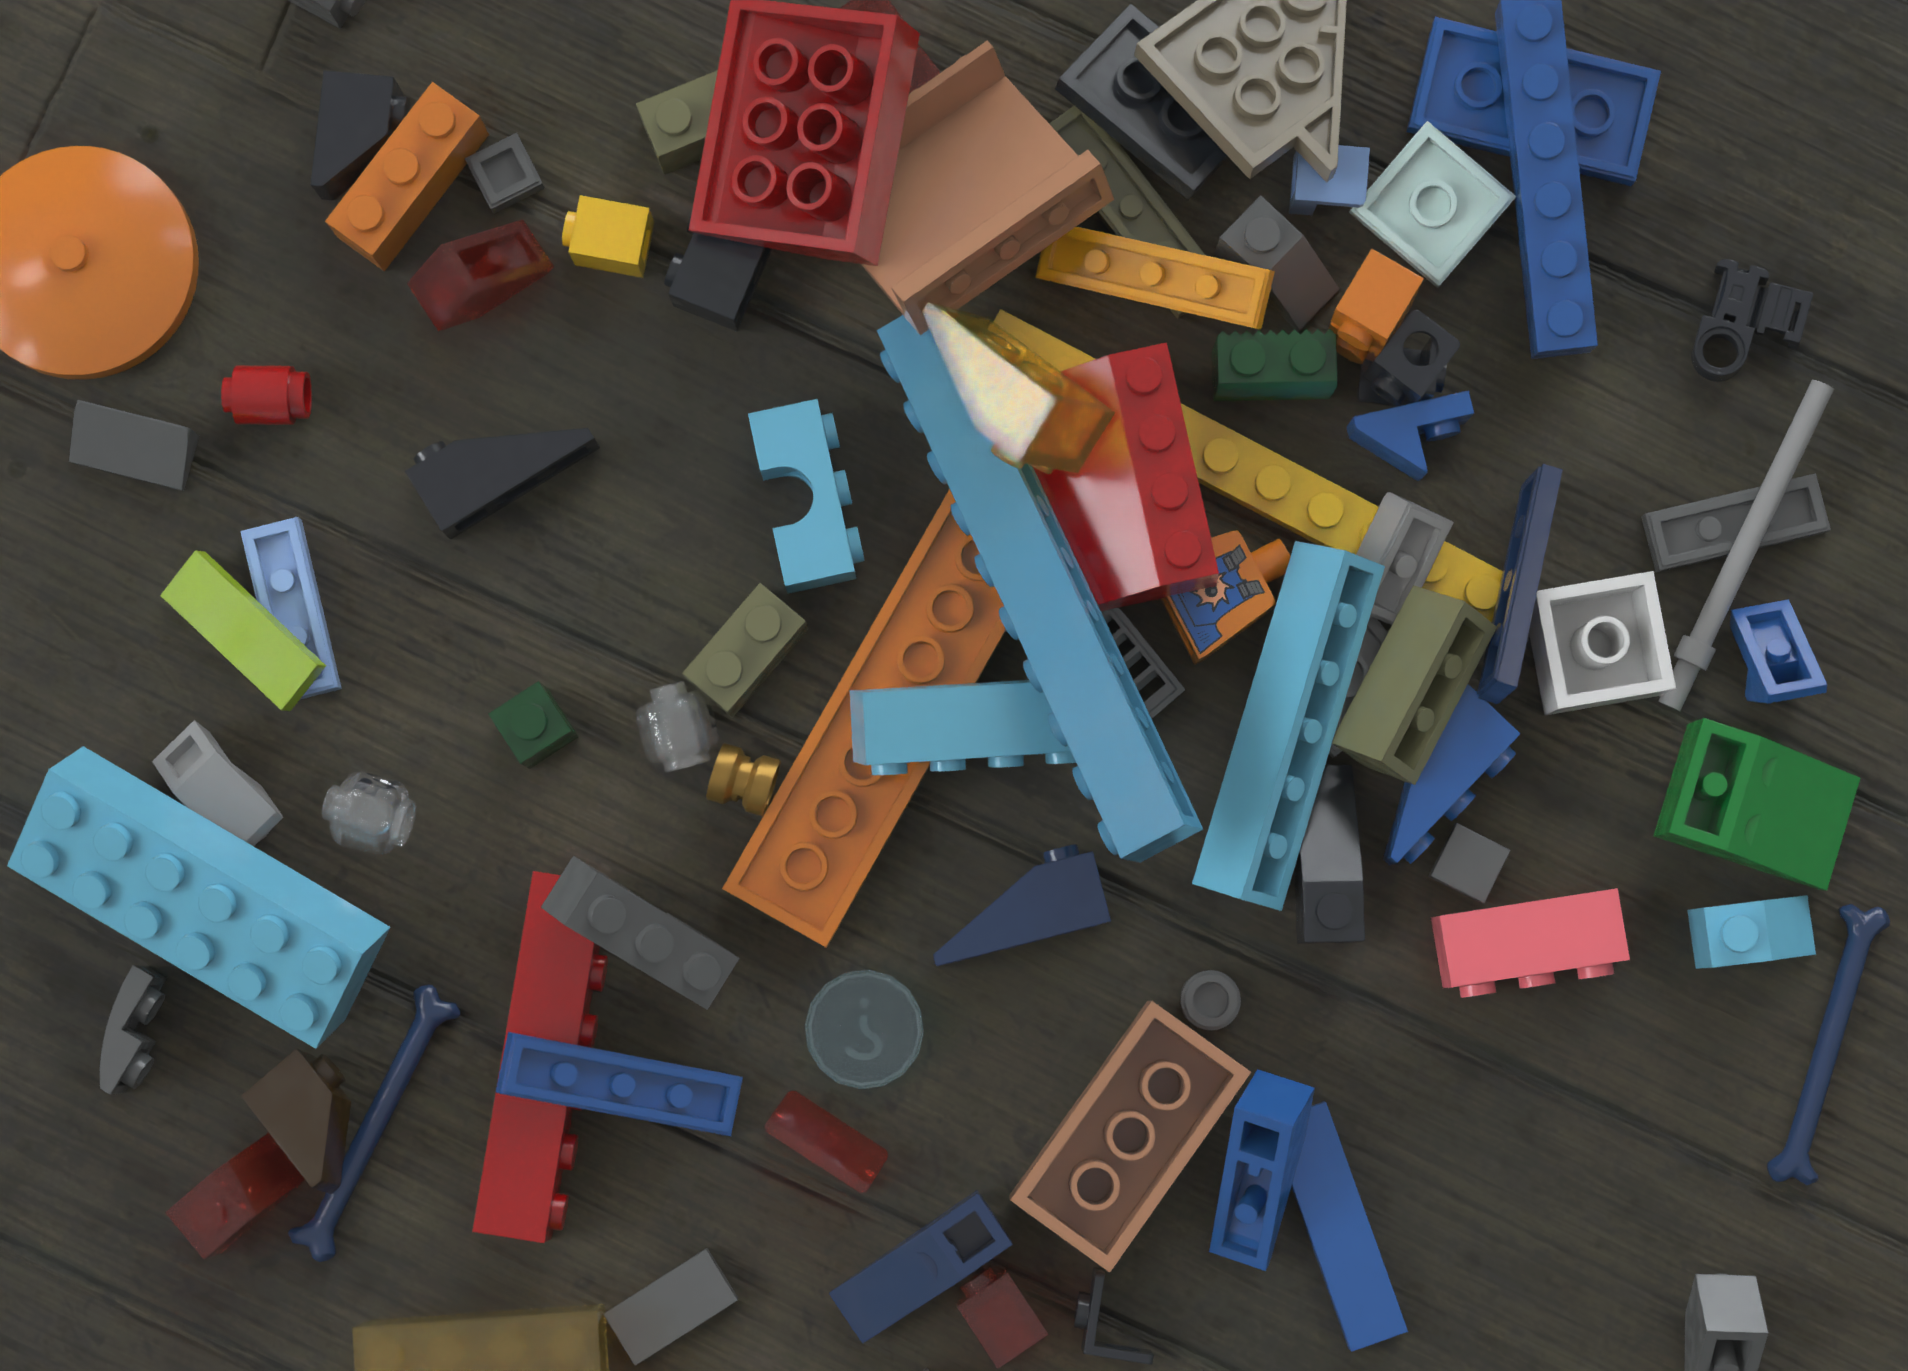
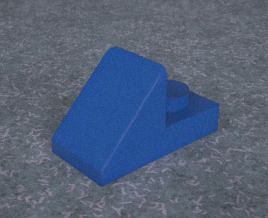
M1468 390L1354 416L1346 428L1349 439L1409 477L1420 481L1427 474V466L1419 434L1425 433L1427 441H1436L1461 433L1460 425L1465 424L1471 418L1474 410Z
M1789 599L1731 610L1730 628L1748 668L1745 690L1747 701L1768 704L1827 692V682Z

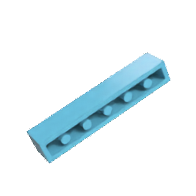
M1295 541L1192 884L1282 911L1385 566L1346 550Z

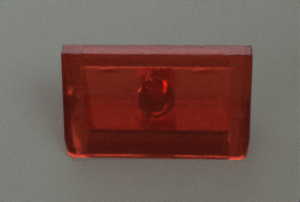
M791 1090L786 1094L764 1126L767 1133L861 1194L862 1192H867L888 1158L886 1149L796 1091Z

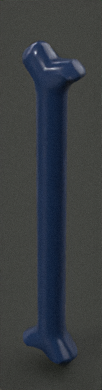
M1848 904L1838 909L1840 916L1846 924L1848 936L1786 1146L1782 1153L1768 1161L1766 1165L1770 1177L1776 1182H1783L1791 1177L1796 1178L1805 1185L1818 1181V1175L1810 1163L1809 1152L1871 942L1877 934L1890 925L1889 916L1885 909L1881 907H1874L1864 912L1853 904Z
M433 985L421 986L413 993L416 1006L415 1018L344 1156L340 1187L332 1194H325L314 1218L303 1226L291 1228L288 1232L292 1243L308 1246L313 1259L317 1262L328 1261L335 1256L336 1247L333 1237L335 1227L435 1029L443 1022L458 1018L461 1014L456 1003L440 999L437 989Z

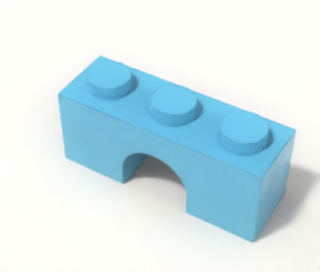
M818 399L748 413L763 481L791 476L804 481L813 491L811 509L803 519L791 525L772 528L787 593L856 579L853 564L865 560L858 528H845L841 510L842 506L851 505L852 500L845 470L833 472L829 450L840 447L833 413L821 415Z

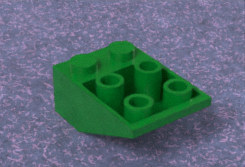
M1702 718L1687 724L1654 837L1821 891H1827L1860 777L1762 736Z

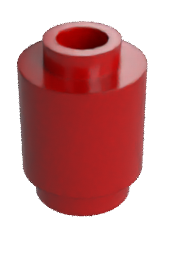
M236 365L233 369L232 377H224L222 381L221 399L223 410L225 413H232L236 424L294 425L296 419H309L312 408L310 375L308 372H296L294 366Z

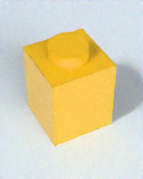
M580 195L577 212H567L563 226L562 245L569 247L568 252L576 266L643 278L655 222L650 208Z

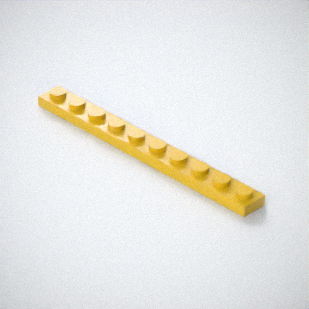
M1001 309L978 350L988 373L1015 387L1095 360V358ZM1181 404L1197 478L1200 484L1317 545L1346 550L1353 554L1357 553L1379 506ZM1444 541L1422 588L1463 600L1492 622L1503 571Z

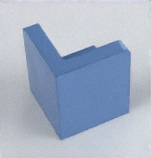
M1339 145L1337 169L1334 177L1327 183L1296 151L1293 157L1289 214L1313 215L1317 204L1362 207L1366 201L1370 148Z

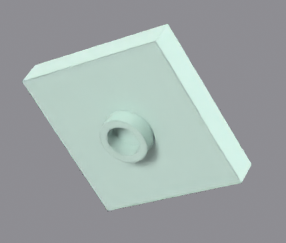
M1427 121L1367 190L1364 205L1360 208L1353 207L1349 213L1438 288L1516 196Z

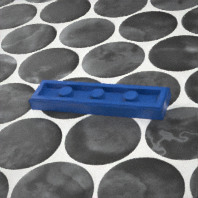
M508 1032L496 1092L731 1136L743 1077Z
M1323 1101L1312 1105L1306 1137L1291 1188L1348 1349L1352 1352L1406 1333L1408 1330L1327 1103Z

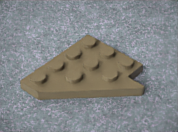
M1197 0L1137 43L1134 56L1249 179L1293 147L1326 183L1334 177L1338 165L1347 0Z

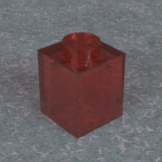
M989 1267L960 1287L966 1296L957 1301V1308L997 1369L1048 1335L1047 1328L1007 1268L995 1275L991 1267Z

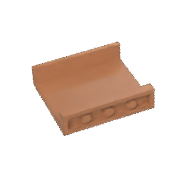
M987 40L909 94L878 266L861 265L917 333L922 335L1112 202L1114 197L1101 163L1089 150H1086L1079 156L1005 76L995 49Z

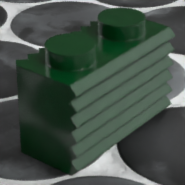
M1283 329L1277 335L1272 330L1266 335L1259 330L1254 335L1247 330L1242 335L1234 331L1230 336L1222 331L1217 336L1212 348L1213 401L1330 399L1337 388L1336 334L1331 329L1325 334L1319 329L1311 334L1306 329L1301 335L1295 329L1289 335Z

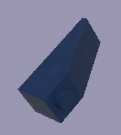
M1077 844L1043 852L1045 864L1034 866L933 954L936 967L1111 922L1093 851L1080 854Z

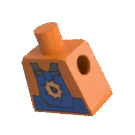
M1238 530L1211 537L1219 571L1217 586L1161 598L1194 665L1211 656L1266 615L1276 605L1267 584L1285 575L1290 560V554L1279 538L1250 552Z

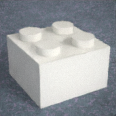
M1653 571L1537 591L1529 636L1544 715L1656 697L1676 689Z

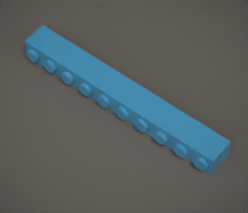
M959 309L922 335L917 333L903 315L878 329L877 332L885 347V350L880 353L882 363L891 378L897 383L901 382L909 399L903 404L905 413L913 427L919 433L924 432L932 449L931 452L927 453L929 465L939 481L943 484H948L956 501L951 504L953 517L960 529L966 535H971L980 553L974 558L976 567L984 581L990 587H995L1004 605L999 608L1000 619L1010 636L1015 640L1019 639L1028 657L1027 660L1023 661L1025 673L1032 686L1039 693L1044 692L1053 711L1048 714L1049 725L1057 740L1063 746H1069L1078 765L1072 770L1074 779L1082 794L1088 800H1094L1102 817V821L1098 822V830L1104 844L1113 855L1119 854L1121 859L1142 862L1203 830Z

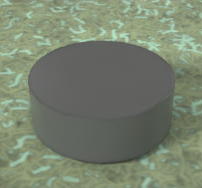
M1208 970L1194 974L1185 982L1180 993V1007L1183 1015L1192 1025L1203 1030H1218L1226 1027L1235 1019L1240 1009L1241 997L1236 983L1228 975L1219 971Z

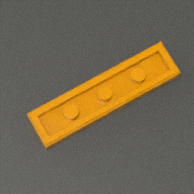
M1074 227L1041 251L1035 278L1261 329L1275 271Z

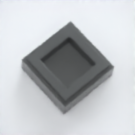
M517 133L465 158L493 214L545 189Z
M1456 823L1453 825L1428 877L1481 904L1485 903L1510 849Z

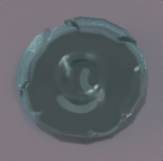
M869 969L845 972L825 984L811 1002L805 1022L807 1047L819 1069L837 1083L857 1089L885 1086L904 1075L917 1058L924 1036L922 1012L911 991L891 975Z

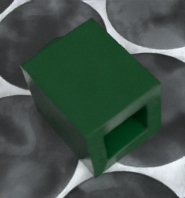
M539 681L488 713L519 763L528 769H531L579 737L548 688Z

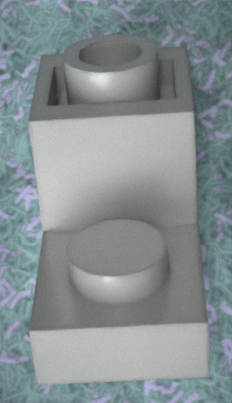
M195 720L152 761L172 793L187 808L252 846H255L264 839L270 830L283 818L264 788L232 764L210 731Z

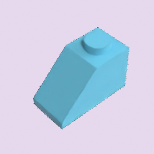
M1807 895L1687 910L1696 969L1757 963L1816 954Z

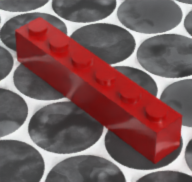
M533 871L501 1064L508 1032L590 1048L594 1047L598 1015L589 1014L593 990L601 992L603 990L608 956L599 955V945L568 928L541 908L561 875ZM496 1092L472 1232L545 1243L552 1239L553 1230H563L569 1196L559 1193L563 1169L573 1170L578 1148V1135L570 1134L569 1131L573 1109L580 1111L583 1109Z

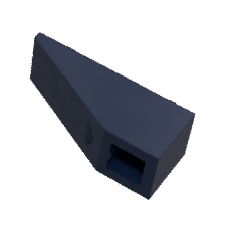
M976 1190L830 1291L829 1295L863 1344L1013 1245L1012 1240L979 1191Z

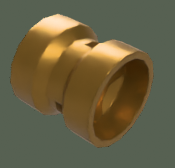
M723 743L712 771L706 799L725 804L729 801L737 802L740 798L743 799L742 805L746 812L763 817L775 788L781 760L763 755L753 763L751 762V757L746 756L742 748Z

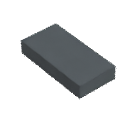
M706 1248L606 1311L603 1315L636 1366L738 1301L739 1298L709 1249Z

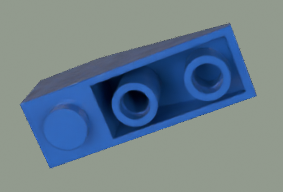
M1467 684L1415 785L1404 782L1383 860L1388 865L1396 864L1402 858L1410 864L1415 861L1435 839L1428 830L1443 815L1452 821L1475 798L1476 795L1468 788L1484 772L1492 779L1516 755V752L1509 745L1520 733L1487 701L1478 699L1479 694L1469 684Z

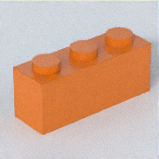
M432 82L325 222L340 240L385 271L466 166L465 158L475 154L489 136L480 116Z

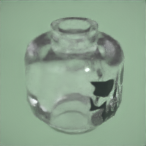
M684 681L650 689L652 701L641 705L635 714L646 758L651 763H663L665 772L683 769L711 760L709 751L718 745L720 735L710 698L700 690L687 692Z
M357 771L349 774L341 786L332 785L323 803L322 817L330 821L331 837L338 845L375 856H383L390 853L395 846L403 847L406 844L414 826L417 808L416 803L409 800L408 790L403 783L368 772Z

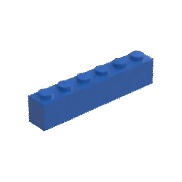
M1500 0L1495 12L1513 189L1516 196L1515 208L1531 359L1590 353L1598 346L1562 1Z

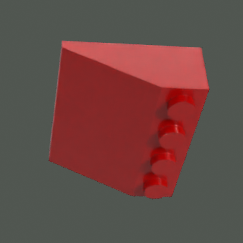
M731 0L689 231L821 259L878 266L920 33L898 15L767 0Z
M1167 342L1110 354L998 392L1101 611L1217 586L1219 577L1218 566Z

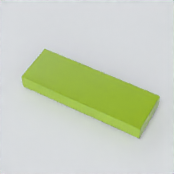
M195 550L160 595L282 711H291L326 667L313 652L204 551Z

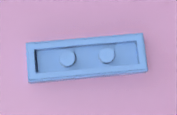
M299 517L240 531L256 600L326 665L301 699L342 689L302 520Z

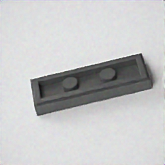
M1816 473L1791 479L1758 549L1823 534L1831 530ZM1761 486L1654 511L1641 516L1655 572L1658 573L1728 556Z

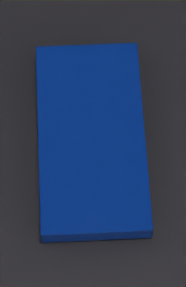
M1439 17L1434 18L1406 132L1416 134L1428 121L1454 144L1510 157L1497 31ZM1566 48L1579 172L1583 175L1632 186L1636 181L1661 71Z

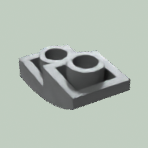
M132 965L119 990L109 1016L100 1060V1089L108 1094L126 1093L129 1087L136 1089L146 1078L154 1063V1058L149 1056V1053L156 1041L138 1031L137 1027L140 1022L147 1025L159 1011L165 999V994L160 992V989L167 977L149 966Z

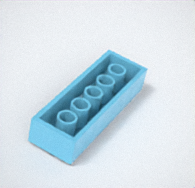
M84 746L48 769L7 865L24 877L315 1049L345 1021L390 930V926Z

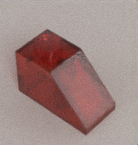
M522 219L441 244L407 282V285L439 332L480 318L548 274L554 268V265Z
M268 1132L213 1171L165 1213L201 1257L206 1259L221 1254L306 1180Z

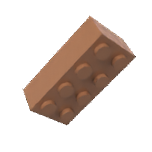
M1147 1001L1009 1195L1010 1201L1108 1272H1111L1248 1078L1251 1071L1155 1002Z

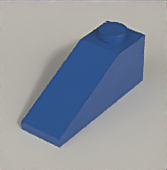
M1258 1069L1234 1108L1209 1252L1264 1271L1267 1270L1306 1137L1314 1087Z

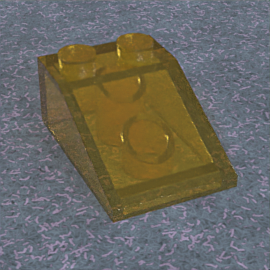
M927 302L922 314L975 428L994 443L990 449L991 452L1005 463L1019 469L1026 463L1047 474H1051L1054 469L1078 473L1115 412L990 318Z

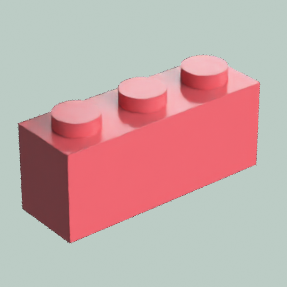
M1618 888L1431 917L1442 987L1452 988L1459 986L1461 998L1496 993L1495 981L1518 977L1520 989L1554 984L1555 971L1577 968L1578 979L1614 974L1613 962L1630 960Z

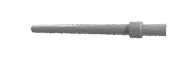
M1817 380L1811 381L1690 636L1683 635L1673 657L1678 659L1673 669L1676 689L1661 695L1658 702L1681 711L1700 669L1703 671L1707 670L1716 651L1711 646L1834 391V388Z

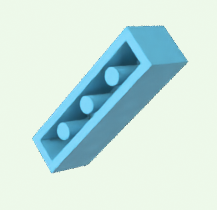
M1029 680L850 690L853 762L871 765L872 775L908 773L907 763L930 761V771L965 770L966 759L988 757V767L991 768L1024 766L1023 755L1045 754L1046 764L1076 763L1069 746L1065 747L1057 740L1049 725L1048 714L1053 711L1044 692L1039 693Z

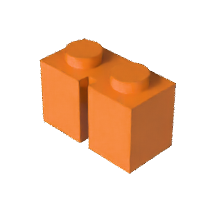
M1371 249L1334 311L1329 329L1336 334V352L1358 364H1363L1365 359L1373 362L1400 327L1415 300L1424 278Z

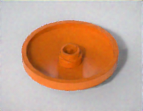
M68 146L43 151L22 160L5 171L0 176V349L14 360L39 373L58 378L79 380L102 378L123 372L156 353L172 337L184 320L192 303L198 279L199 257L195 232L188 214L174 192L154 172L135 159L119 152L92 146Z

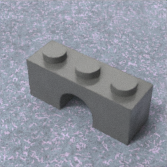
M575 856L571 858L541 906L542 909L568 928L707 1010L740 959L707 936L669 913H665Z

